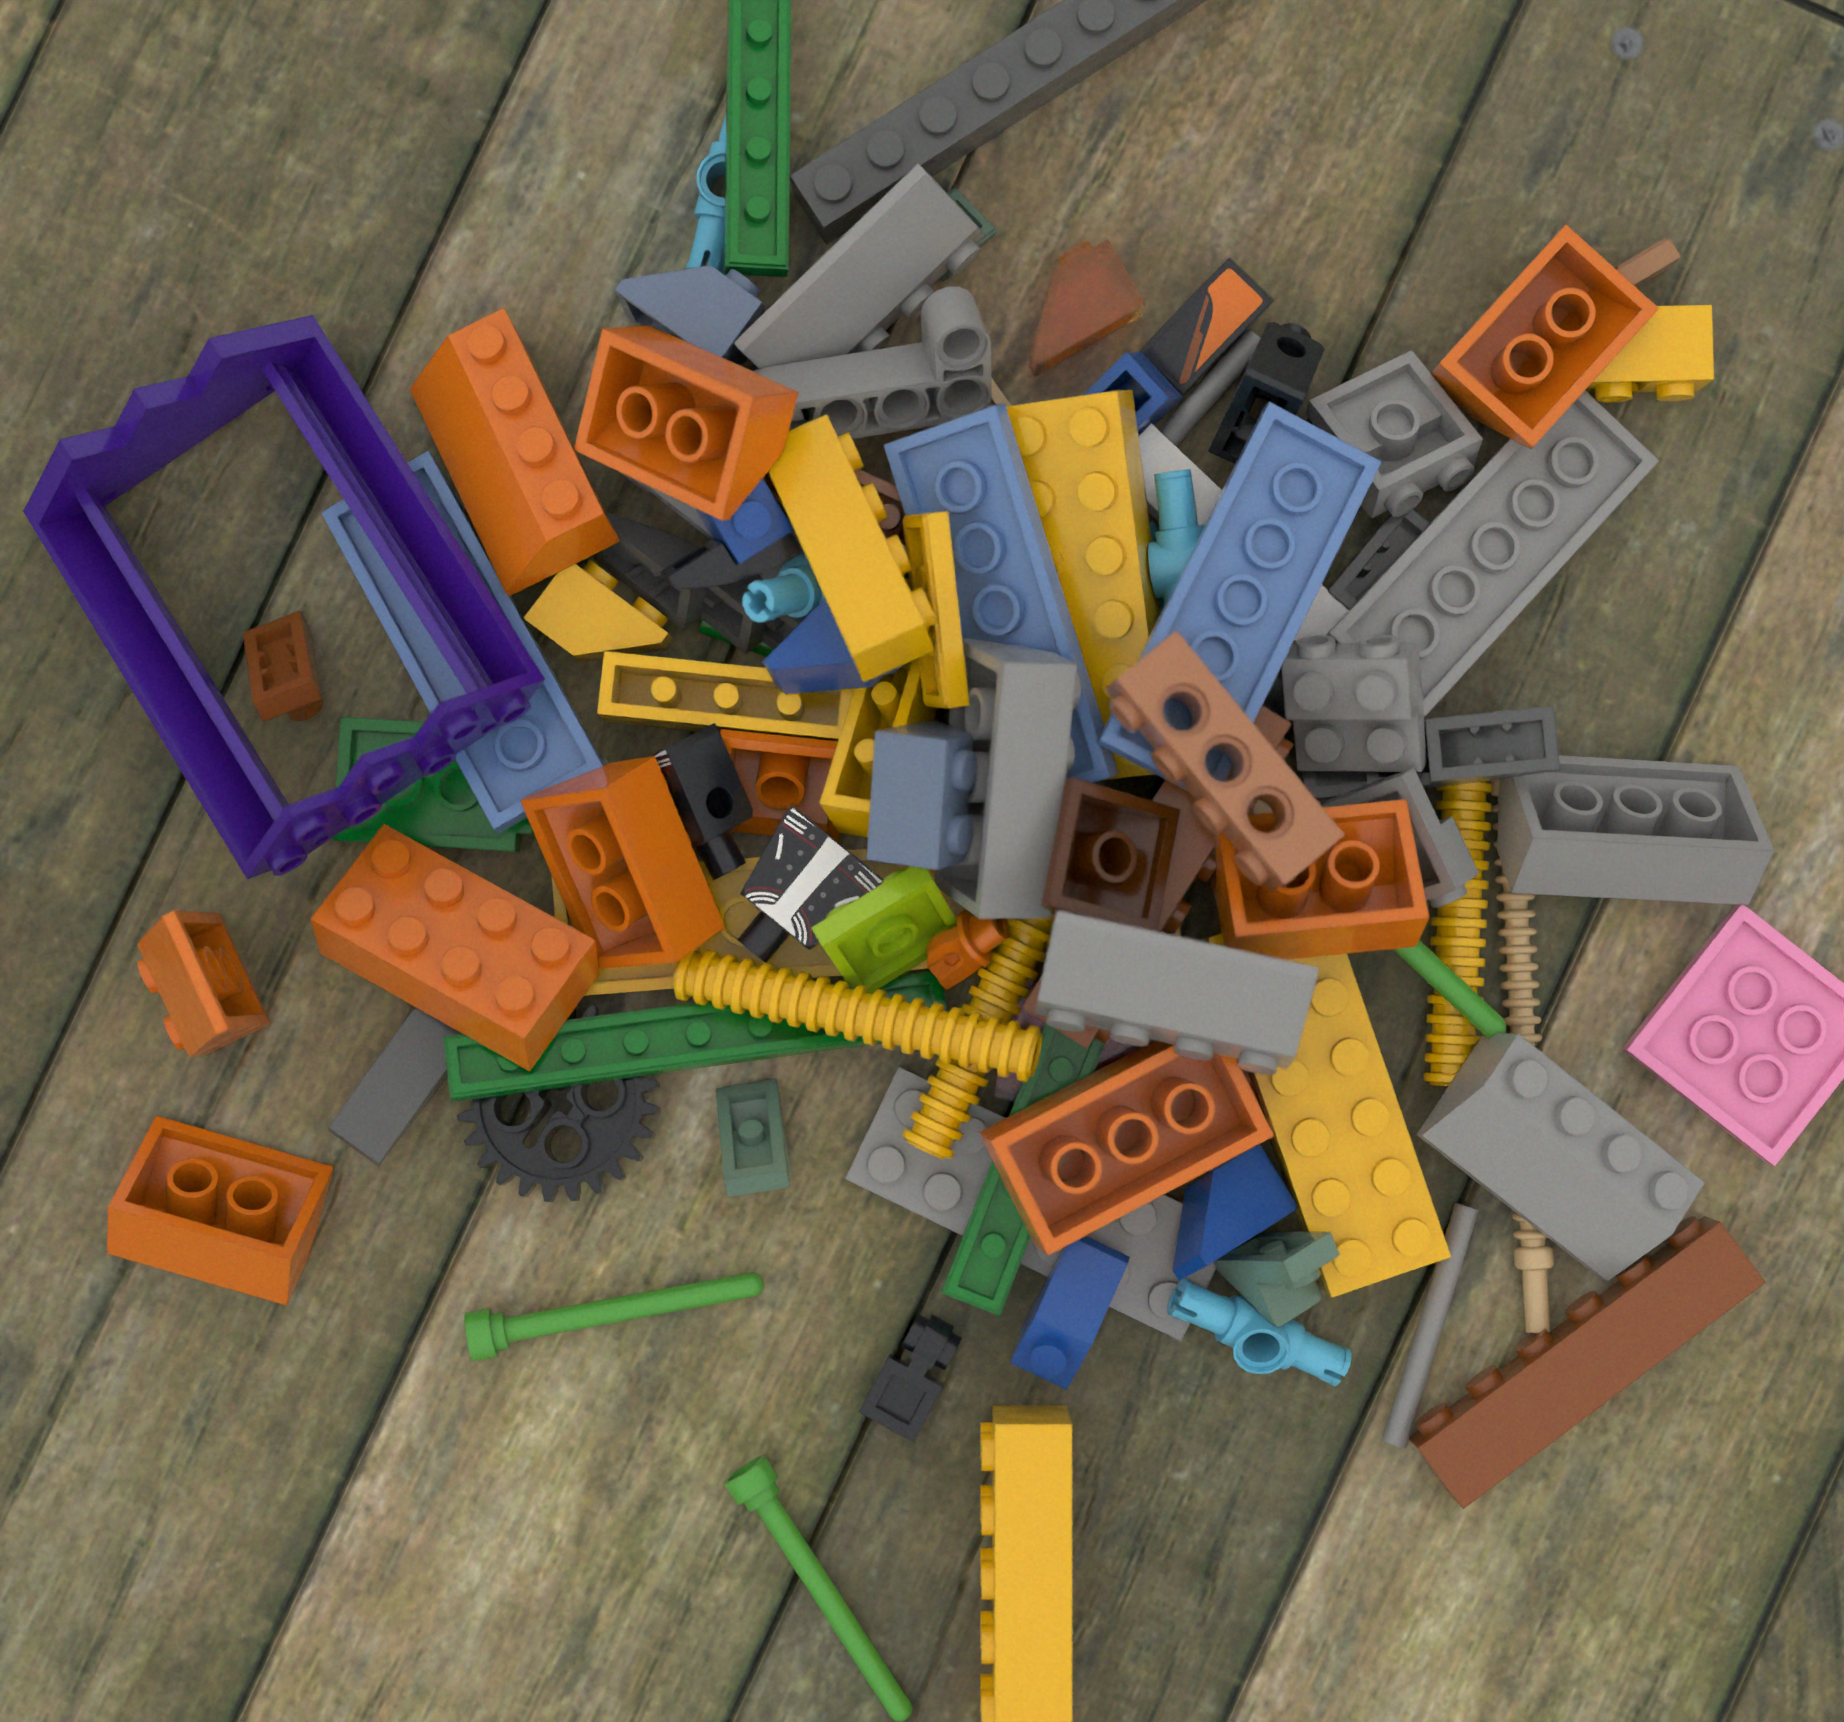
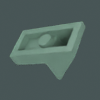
M777 1079L717 1088L716 1098L723 1180L727 1196L732 1197L790 1187L789 1173L792 1168Z
M1260 1232L1214 1261L1217 1271L1262 1316L1274 1326H1282L1319 1303L1321 1293L1315 1281L1321 1276L1319 1268L1338 1257L1340 1253L1331 1232Z

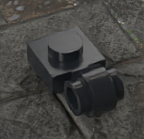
M918 1313L901 1345L902 1348L911 1352L909 1356L911 1359L910 1363L908 1364L889 1354L859 1413L914 1442L944 1387L943 1382L926 1374L928 1369L932 1370L934 1365L945 1371L961 1342L962 1337L952 1332L954 1325L934 1314L928 1319Z

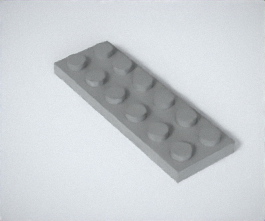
M1585 390L1532 449L1509 438L1326 635L1334 637L1335 643H1359L1361 639L1372 635H1393L1398 637L1399 643H1419L1423 714L1425 717L1659 460Z
M899 1066L845 1179L963 1236L992 1161L978 1132L1007 1117L980 1104H971L968 1113L972 1115L969 1123L962 1122L959 1129L964 1135L961 1141L954 1140L951 1146L955 1150L953 1159L946 1158L943 1160L908 1144L902 1133L905 1128L912 1129L915 1121L910 1116L913 1110L920 1111L923 1103L919 1101V1097L922 1092L928 1094L932 1085L927 1083L928 1079ZM1164 1194L1086 1236L1130 1257L1109 1307L1182 1341L1190 1323L1169 1316L1167 1305L1174 1288L1178 1289L1179 1280L1172 1269L1183 1202ZM1030 1237L1020 1264L1048 1277L1063 1248L1047 1255L1034 1244ZM1212 1262L1185 1278L1207 1289L1216 1266Z

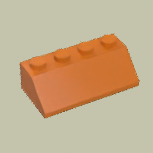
M505 308L449 334L412 384L410 391L506 595L509 597L620 542V539L577 451L574 450L572 440L538 370Z

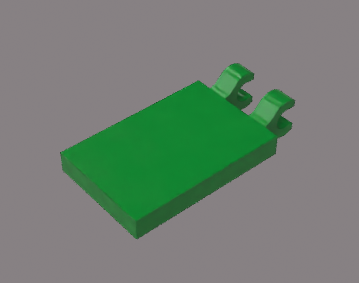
M340 717L336 788L339 787L362 754L414 737L424 722ZM455 759L443 770L433 775L422 777L382 804L380 811L367 821L355 826H349L334 836L332 840L369 843L383 824L425 847L520 852L521 834H535L528 818L501 833L495 831Z

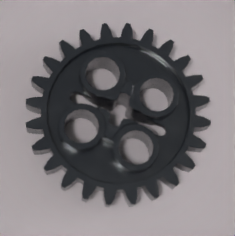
M590 1005L582 1018L599 1016V1008ZM576 1009L573 1010L567 1020L576 1019ZM641 1076L614 1080L618 1087V1098L611 1108L604 1111L594 1110L588 1102L587 1090L591 1083L574 1085L566 1097L573 1104L571 1111L568 1114L560 1111L553 1113L543 1128L538 1141L531 1148L525 1146V1139L551 1109L552 1103L546 1098L550 1089L524 1092L531 1103V1112L528 1119L517 1126L508 1125L501 1115L502 1102L508 1095L472 1099L473 1108L457 1115L458 1121L476 1123L478 1130L470 1134L464 1140L466 1146H479L483 1144L486 1146L487 1150L478 1161V1166L480 1168H487L498 1162L502 1165L497 1176V1184L504 1186L517 1175L521 1177L519 1196L528 1197L538 1183L542 1184L544 1202H554L559 1186L565 1187L570 1201H579L581 1183L587 1182L596 1194H601L604 1192L603 1173L608 1172L616 1179L622 1181L626 1178L624 1169L619 1162L624 1156L632 1160L642 1161L643 1155L633 1145L636 1137L654 1139L655 1133L650 1128L641 1124L643 1116L661 1113L660 1107L645 1102L644 1094L659 1088L660 1082L652 1079H642ZM559 1087V1088H552V1089H555V1090H558V1091H562V1090H564L566 1087ZM572 1127L579 1133L582 1147L575 1159L563 1163L558 1161L553 1155L551 1140L559 1129Z

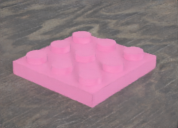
M1735 904L1627 1041L1622 1050L1768 1165L1776 1166L1844 1079V983L1748 907Z

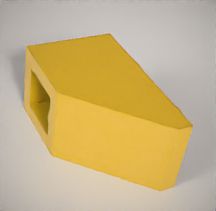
M1712 305L1657 306L1659 307L1658 311L1587 387L1586 391L1594 393L1595 400L1601 403L1629 401L1633 399V392H1656V400L1666 402L1693 399L1695 391H1699L1714 380Z
M588 560L583 568L574 564L558 572L524 616L528 623L580 662L602 659L604 651L636 654L664 650L673 641L670 634L662 629L668 620L665 615L641 597H638L633 605H630L613 592L619 581L591 560Z

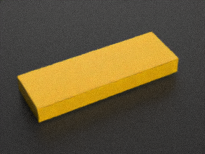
M948 511L904 515L903 527L906 554L912 567V571H909L910 589L914 591L922 587L937 620L936 624L927 627L935 651L918 658L923 703L926 706L939 708L969 706Z

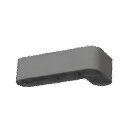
M961 287L939 289L926 299L921 311L922 342L769 366L753 371L799 392L789 431L827 414L836 435L840 436L849 432L852 439L940 425L987 408L992 395L991 342L974 296L968 290Z

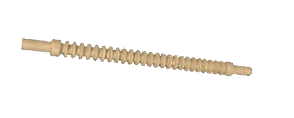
M1500 779L1490 780V783L1493 784V792L1490 794L1498 797V804L1492 806L1493 813H1498ZM1498 822L1492 825V829L1498 831ZM1497 841L1493 842L1495 848H1497ZM1496 858L1494 864L1501 866L1502 875L1497 876L1495 882L1503 886V892L1496 895V900L1504 904V909L1497 913V918L1503 919L1505 922L1504 928L1498 930V935L1505 937L1506 940L1505 946L1500 947L1498 951L1500 954L1506 955L1507 958L1506 964H1502L1499 967L1501 972L1507 973V981L1500 984L1501 989L1508 990V999L1503 1000L1501 1005L1509 1008V1017L1503 1019L1506 1025L1510 1027V1033L1521 1035L1535 1047V1043L1542 1040V1035L1536 1034L1534 1031V1025L1541 1023V1018L1534 1016L1533 1008L1540 1005V1000L1533 998L1532 995L1533 989L1538 988L1540 984L1538 981L1532 980L1531 977L1532 971L1538 970L1539 966L1537 963H1532L1530 959L1531 954L1536 953L1538 948L1535 945H1530L1529 941L1530 936L1537 933L1536 928L1529 927V918L1535 917L1536 912L1528 909V901L1534 899L1535 895L1511 893L1501 860ZM1515 1212L1512 1218L1520 1222V1229L1514 1231L1513 1236L1520 1239L1521 1246L1514 1249V1264L1517 1269L1522 1270L1525 1332L1540 1333L1543 1329L1550 1332L1547 1269L1554 1266L1553 1248L1546 1245V1238L1548 1237Z

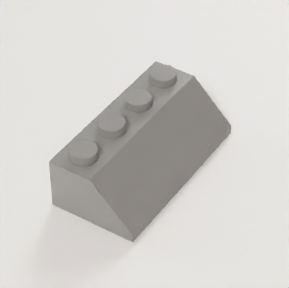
M918 163L760 316L734 344L759 369L882 349L891 337L885 330L903 313L908 319L919 313L926 299L934 293L931 286L948 270L953 275H956L965 269L980 253L981 248L976 243L985 234Z
M962 638L969 706L950 708L949 725L973 734L972 751L976 754L978 769L975 783L969 790L967 816L971 818L973 824V836L970 848L964 854V862L935 870L934 882L938 889L979 919L1051 918L1052 913L1042 906V899L1065 787L1066 773L1071 770L1074 762V744L1070 737L1072 710L1078 706L1081 696L1080 678L1076 672L1077 664L1050 651Z
M1559 755V771L1500 779L1497 851L1511 893L1749 905L1774 853L1771 841L1739 766Z
M1057 910L1035 1014L1047 1016L1046 1024L1060 1030L1084 1032L1085 1025L1111 1030L1110 1038L1123 1044L1148 1046L1149 1039L1174 1044V1052L1183 1057L1196 1060H1212L1213 1053L1239 1059L1238 1067L1244 1070L1272 1075L1276 1074L1277 1067L1288 1070L1296 1057L1319 967Z
M1496 1033L1491 1038L1482 1035L1417 1133V1136L1604 1281H1609L1670 1237L1705 1184V1182L1550 1058L1516 1033Z

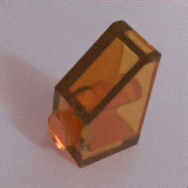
M1109 240L1102 242L1094 248L1089 241H1085L1071 248L1057 259L1060 267L1053 271L1030 356L1029 368L1034 377L1141 317L1145 302Z

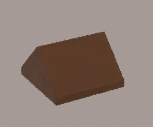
M1066 778L1042 906L1055 916L1058 910L1157 932L1180 809L1077 778Z

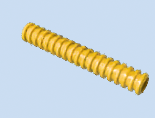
M1487 781L1436 787V790L1442 791V800L1436 801L1435 807L1436 810L1442 811L1441 820L1453 817L1479 873L1464 884L1467 894L1449 904L1437 907V917H1431L1430 925L1436 926V936L1430 937L1429 944L1436 946L1435 955L1477 994L1478 987H1483L1485 980L1482 977H1478L1479 967H1485V959L1479 958V950L1486 947V939L1480 938V929L1487 928V920L1481 919V909L1488 908V901L1482 899V890L1489 888V881L1483 880V870H1489L1490 862L1483 860L1484 851H1489L1491 844L1488 841H1484L1485 832L1491 831V823L1485 821V814L1492 811V803L1486 802V793L1493 792V784L1487 783ZM1434 989L1433 994L1427 995V1003L1433 1004V1014H1426V1022L1432 1023V1033L1425 1034V1041L1431 1043V1052L1424 1054V1061L1430 1062V1072H1424L1423 1080L1429 1082V1085L1449 1086L1481 1036H1477L1476 1027Z
M1053 913L1051 918L1007 919L1009 937L997 945L995 951H992L993 957L987 968H979L977 976L981 977V981L978 987L974 985L970 987L969 994L973 995V998L969 1005L963 1003L961 1009L965 1013L964 1016L969 1017L972 1011L981 1013L985 1021H988L991 1016L1001 1018L1002 1025L1007 1026L1012 1015H1020L1022 1008L1017 1006L1021 997L1028 998L1030 990L1025 987L1029 979L1036 980L1039 974L1034 970L1037 961L1044 962L1047 957L1042 951L1045 944L1050 943V933L1055 920ZM938 1057L935 1064L940 1069L936 1076L929 1075L927 1083L932 1086L928 1094L921 1093L919 1101L923 1105L920 1111L913 1110L910 1116L915 1121L912 1129L905 1128L902 1136L908 1144L945 1160L946 1158L953 1159L955 1150L951 1146L954 1140L961 1141L964 1135L959 1130L962 1122H970L972 1115L968 1113V1109L971 1104L978 1105L980 1097L976 1095L979 1086L985 1088L989 1080L984 1077L985 1072L979 1071L978 1064L972 1063L970 1068H964L959 1066L958 1059H953L950 1064L940 1062V1057Z
M699 947L679 960L674 972L673 990L678 1000L687 1001L693 996L695 1004L705 1006L709 1001H712L713 1007L724 1010L730 1005L732 1012L737 1014H743L747 1009L751 1017L761 1019L765 1014H768L769 1020L775 1023H780L785 1018L789 1026L798 1028L802 1023H806L807 1030L818 1032L823 1027L825 1028L826 1035L836 1037L839 1032H844L845 1039L855 1041L858 1036L863 1037L864 1044L872 1046L877 1041H882L883 1048L893 1050L896 1045L901 1046L902 1053L912 1055L916 1049L920 1050L922 1058L931 1059L934 1054H937L940 1057V1062L950 1064L953 1059H958L960 1067L970 1068L972 1063L978 1064L979 1071L989 1073L991 1068H996L998 1076L1007 1078L1011 1072L1017 1073V1080L1027 1082L1034 1075L1039 1061L1042 1034H1040V1027L1030 1025L1027 1030L1021 1029V1023L1011 1020L1006 1026L1002 1025L1001 1018L991 1016L988 1021H985L981 1013L974 1011L968 1017L964 1016L963 1009L953 1007L950 1012H946L944 1005L934 1002L929 1008L926 1007L925 1001L922 999L914 998L911 1003H908L905 995L897 993L891 999L888 998L886 991L876 989L873 994H870L868 987L863 985H857L852 990L850 989L849 982L839 980L835 985H831L830 978L819 976L814 981L812 980L811 973L801 971L797 976H794L793 970L782 967L776 972L773 964L764 962L760 967H757L755 960L748 958L738 963L737 957L726 954L720 959L717 951L708 949L704 954H701Z

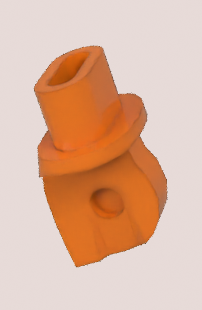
M965 909L957 915V926L932 937L926 948L927 967L946 990L975 973L981 966L986 967L993 957L992 949L1009 937L1007 919H979Z

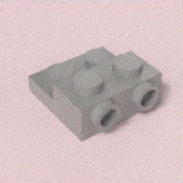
M1412 350L1310 399L1306 412L1307 417L1314 426L1382 461L1361 503L1371 518L1386 511H1389L1393 517L1403 516L1419 504L1423 497V492L1437 485H1440L1444 491H1452L1463 485L1474 472V465L1483 439Z
M1314 635L1301 638L1297 641V644L1291 646L1282 664L1286 720H1293L1297 771L1402 772L1414 767L1416 772H1422L1427 764L1419 643H1399L1398 637L1393 635H1372L1361 639L1359 643H1335V638L1332 636Z
M1414 767L1319 803L1322 807L1406 799L1426 901H1430L1433 908L1449 904L1467 894L1464 884L1479 873L1453 817L1438 820Z

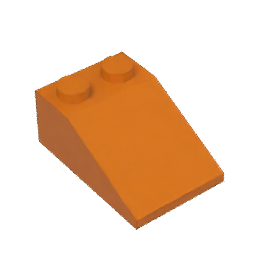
M171 911L163 915L137 943L143 959L137 962L140 975L152 994L160 993L169 1013L168 1016L163 1018L167 1034L179 1051L186 1050L189 1058L205 1056L271 1025L220 913Z

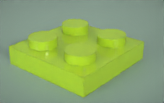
M911 866L907 869L891 873L882 881L880 886L854 902L836 907L828 914L826 919L811 927V929L846 982H849L850 988L854 990L857 985L867 986L871 994L876 989H879L926 960L928 942L938 933L957 926V919L927 869Z

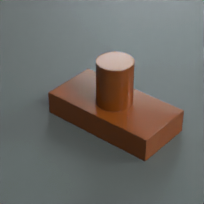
M296 611L243 632L252 700L263 722L285 713L293 721H304L315 716L322 709L323 700L311 631L301 611Z

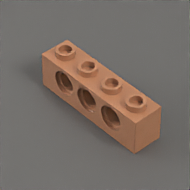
M1177 630L1105 689L1113 698L1109 702V707L1116 719L1129 732L1135 733L1139 730L1155 749L1150 754L1155 766L1171 783L1177 784L1179 781L1183 783L1197 800L1192 805V808L1199 820L1213 834L1224 833L1238 850V853L1234 855L1235 862L1246 877L1255 885L1260 886L1265 883L1270 890L1286 885L1345 835ZM1176 699L1183 702L1189 708L1191 725L1188 730H1176L1167 724L1163 716L1165 700ZM1208 750H1220L1230 758L1233 765V773L1228 782L1217 781L1207 772L1205 757ZM1252 800L1265 802L1273 811L1274 825L1269 833L1259 832L1249 823L1247 809Z

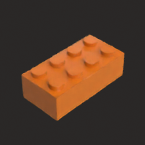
M385 824L379 829L310 918L320 954L528 1071H531L599 975L595 939Z
M1155 1040L1149 1043L1148 1046L1135 1050L978 1132L1034 1244L1045 1254L1050 1255L1273 1137L1274 1135L1241 1068L1238 1067L1236 1058L1213 1053L1212 1060L1191 1059L1176 1054L1174 1052V1044Z

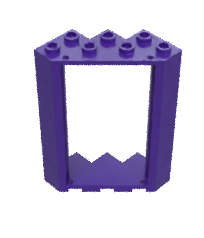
M313 315L209 338L187 377L135 388L115 426L60 439L23 510L247 879L272 871L275 876H280L300 866L307 859L309 853L349 826L358 825L373 817L380 811L382 804L422 777L433 775L449 766L456 759V754L498 726L510 724L522 717L531 708L529 699L545 680ZM274 391L278 394L466 692V694L438 703L414 737L362 754L338 788L292 804H288L106 508V505Z

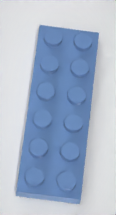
M1269 402L1263 408L1137 662L1177 630L1252 723H1254L1382 461ZM1165 700L1163 716L1167 724L1176 730H1188L1191 725L1189 708L1179 700ZM1111 712L1096 743L1169 781L1152 761L1150 754L1155 749L1139 730L1135 733L1129 732ZM1215 749L1208 750L1205 757V767L1209 775L1217 781L1225 782L1232 767L1230 758L1224 752ZM1181 781L1175 784L1188 791Z
M994 405L884 444L905 515L948 511L962 638L1050 651L1076 663V672L1081 683V696L1078 706L1072 710L1070 737L1074 744V762L1071 770L1066 773V778L1073 777L1093 783L1119 774L1112 751L1096 743L1104 728V724L1006 405Z
M427 451L407 462L545 678L544 682L529 699L531 708L527 713L510 724L498 726L456 754V761L491 826L495 831L501 833L527 818L520 801L521 799L605 764L512 596L508 597L481 540L435 457ZM343 499L321 512L430 714L438 703L466 694L345 500Z

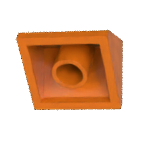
M720 730L721 737L753 809L752 818L729 831L773 836L786 811L793 805L824 832L839 842L840 833L819 804L838 741Z

